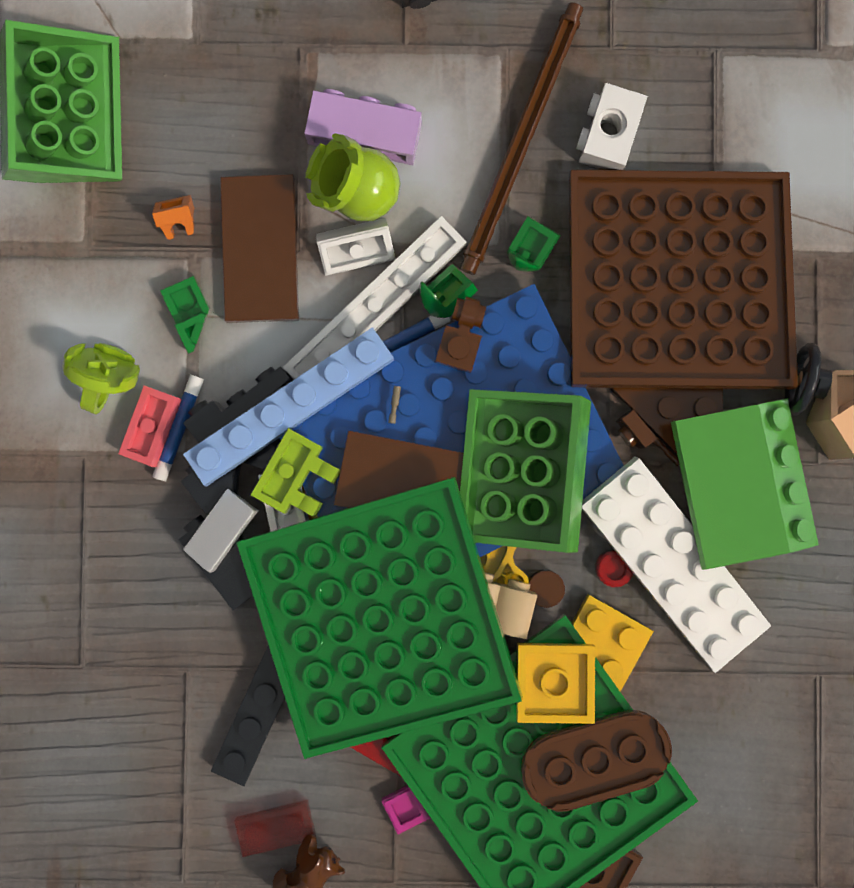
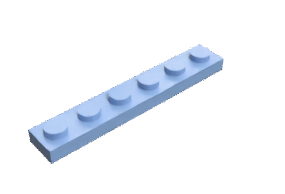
M372 327L183 455L202 484L208 486L283 436L288 428L292 430L394 361V358Z

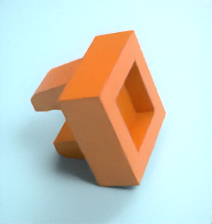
M191 195L155 203L152 215L156 228L160 227L168 240L174 239L175 233L172 227L174 224H182L188 236L194 232L193 214L195 208Z

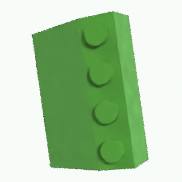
M5 20L0 31L2 180L32 183L114 182L122 180L119 37Z
M469 390L460 494L475 543L565 553L578 552L591 410L590 400L579 395Z
M788 398L671 422L702 570L788 554L819 545Z

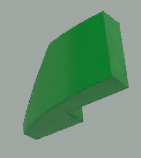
M195 275L160 290L176 323L174 326L188 354L195 350L210 310Z

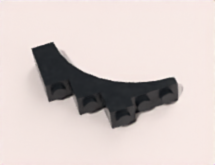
M281 366L276 370L270 367L255 379L258 384L247 393L242 389L226 401L228 407L225 410L219 402L212 400L207 403L204 400L188 412L190 418L183 424L196 441L200 443L283 388L293 379ZM242 463L208 486L202 484L192 467L189 466L186 469L188 476L181 480V482L208 516L227 489L238 495ZM202 515L193 519L183 528L187 533L178 540L184 548L205 520ZM243 533L236 542L245 539ZM236 542L214 572L209 573L197 563L232 610H235L253 596Z

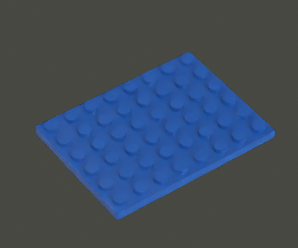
M535 284L487 306L481 328L473 326L470 329L471 333L482 336L471 373L435 363L445 327L391 352L394 358L393 362L292 429L294 432L322 446L323 449L318 458L341 470L348 431L464 453L470 389L579 395L591 401L583 499L624 466L586 388L571 387V357ZM458 321L447 325L459 329ZM394 386H400L401 392L396 409V423L391 424L388 423L392 409ZM310 471L303 483V487L308 496L323 503L317 516L320 517L347 509L346 507L334 505L339 477L335 484ZM476 543L480 557L502 547L500 545Z

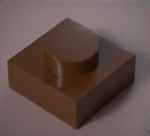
M634 410L626 412L616 420L621 427L618 430L619 435L630 447L636 445L638 449L646 448L657 439Z

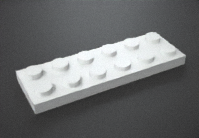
M634 457L583 499V512L713 672L719 671L771 627L770 623L725 566L707 570L701 569L692 524L640 458Z

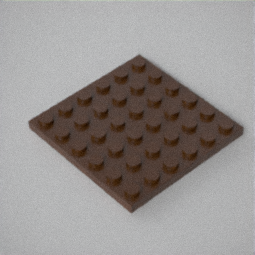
M570 171L571 387L789 390L798 387L790 172Z

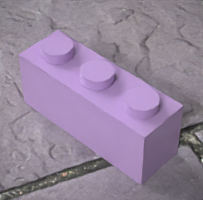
M325 89L323 92L313 91L304 134L308 145L318 146L320 143L327 145L333 139L332 134H342L355 139L361 147L380 150L391 161L414 165L422 125V112H418L415 107L403 103H397L394 107L380 104L379 100L368 96H361L359 100L348 98L342 92L333 89Z

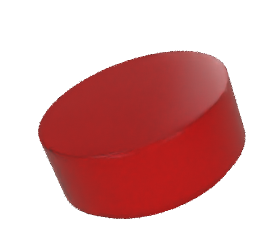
M615 550L602 553L596 561V575L607 586L621 587L632 578L633 572Z

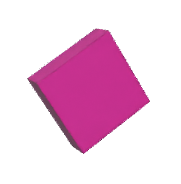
M408 785L382 798V804L397 834L431 818Z

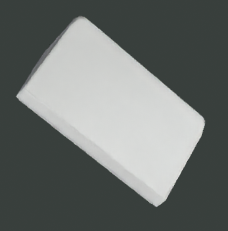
M386 218L316 234L325 276L396 260Z
M227 489L183 550L209 573L214 572L259 510L230 489Z

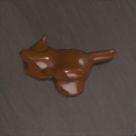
M309 834L303 839L298 849L296 868L293 871H286L282 868L277 871L273 879V888H323L329 877L343 875L345 869L339 865L340 858L334 854L330 847L317 848L316 836Z

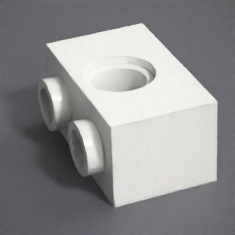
M605 83L600 95L594 93L587 115L593 117L590 128H582L576 149L582 151L578 163L600 170H623L626 166L648 96ZM611 123L617 128L618 133L608 135L603 132L600 124Z

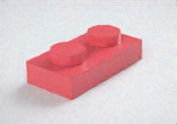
M144 385L118 454L145 465L157 467L182 399Z

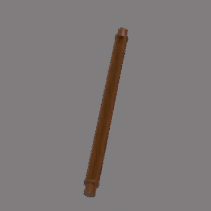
M569 3L565 14L560 16L559 25L550 44V49L543 61L471 240L463 253L465 258L460 270L465 273L475 275L479 264L483 263L485 259L484 255L497 221L504 209L528 150L529 143L533 138L560 72L563 60L567 55L576 30L580 27L581 23L579 20L583 7L577 3Z

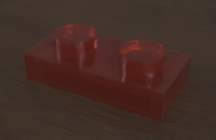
M308 800L237 816L234 820L242 857L300 844L309 834L316 836Z

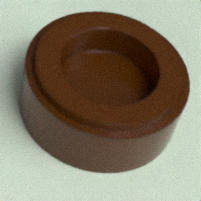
M541 570L533 574L529 579V584H531L529 591L537 594L536 605L550 608L560 603L563 599L565 585L562 578L555 572Z

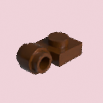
M467 296L465 300L457 299L451 320L458 321L459 329L445 326L435 363L468 373L472 372L482 336L471 333L470 329L473 326L481 328L487 307L480 304L481 300Z

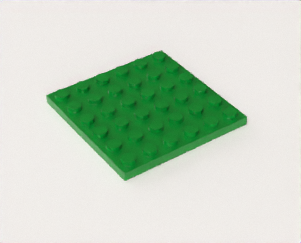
M455 476L236 542L304 759L522 702L523 696Z
M565 614L524 642L586 644ZM515 648L509 654L517 676V648ZM595 657V719L624 710H633ZM516 703L397 734L383 743L381 747L480 888H580L698 802L670 762L667 764L664 775L659 781L647 788L570 811L558 812L547 809V807L533 800L524 786L521 775L523 756L530 744L538 737L580 723H517Z

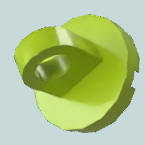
M83 343L77 344L66 351L62 363L64 375L72 383L83 388L80 401L81 409L96 415L103 409L109 394L127 392L134 388L140 372L139 365H134L135 359L129 353L118 347L103 343L95 344L94 348H85Z

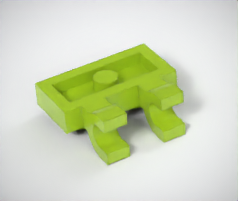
M288 428L251 496L284 514L293 505L312 517H316L323 503L299 491L310 471L335 484L341 470L318 458L323 449L322 446Z

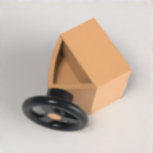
M807 343L797 353L798 387L793 390L785 389V399L788 398L791 415L801 414L808 407L812 397H815L816 399L806 424L829 460L854 458V370L831 371L822 369L819 347L814 343ZM809 357V362L807 363V365H806L805 368H804V364H805L807 358Z

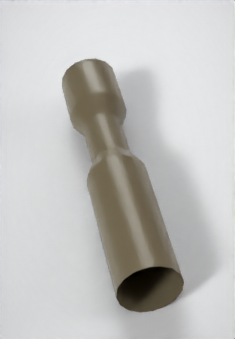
M394 386L392 409L388 423L391 424L396 423V409L401 392L400 386Z

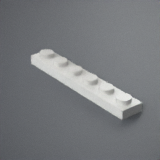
M441 216L283 368L293 379H296L372 327L377 331L419 291L421 281L426 284L466 246L467 242Z

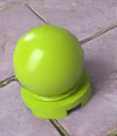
M332 134L333 139L327 145L320 143L310 158L305 178L311 180V193H306L311 204L332 212L338 210L347 218L356 221H374L387 214L397 202L401 186L397 168L390 158L380 150L361 147L355 139L342 134Z

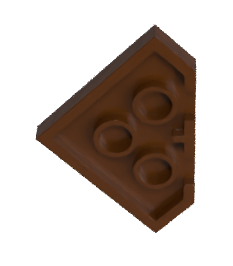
M611 388L613 393L634 410L647 427L677 457L671 422L723 412V389Z

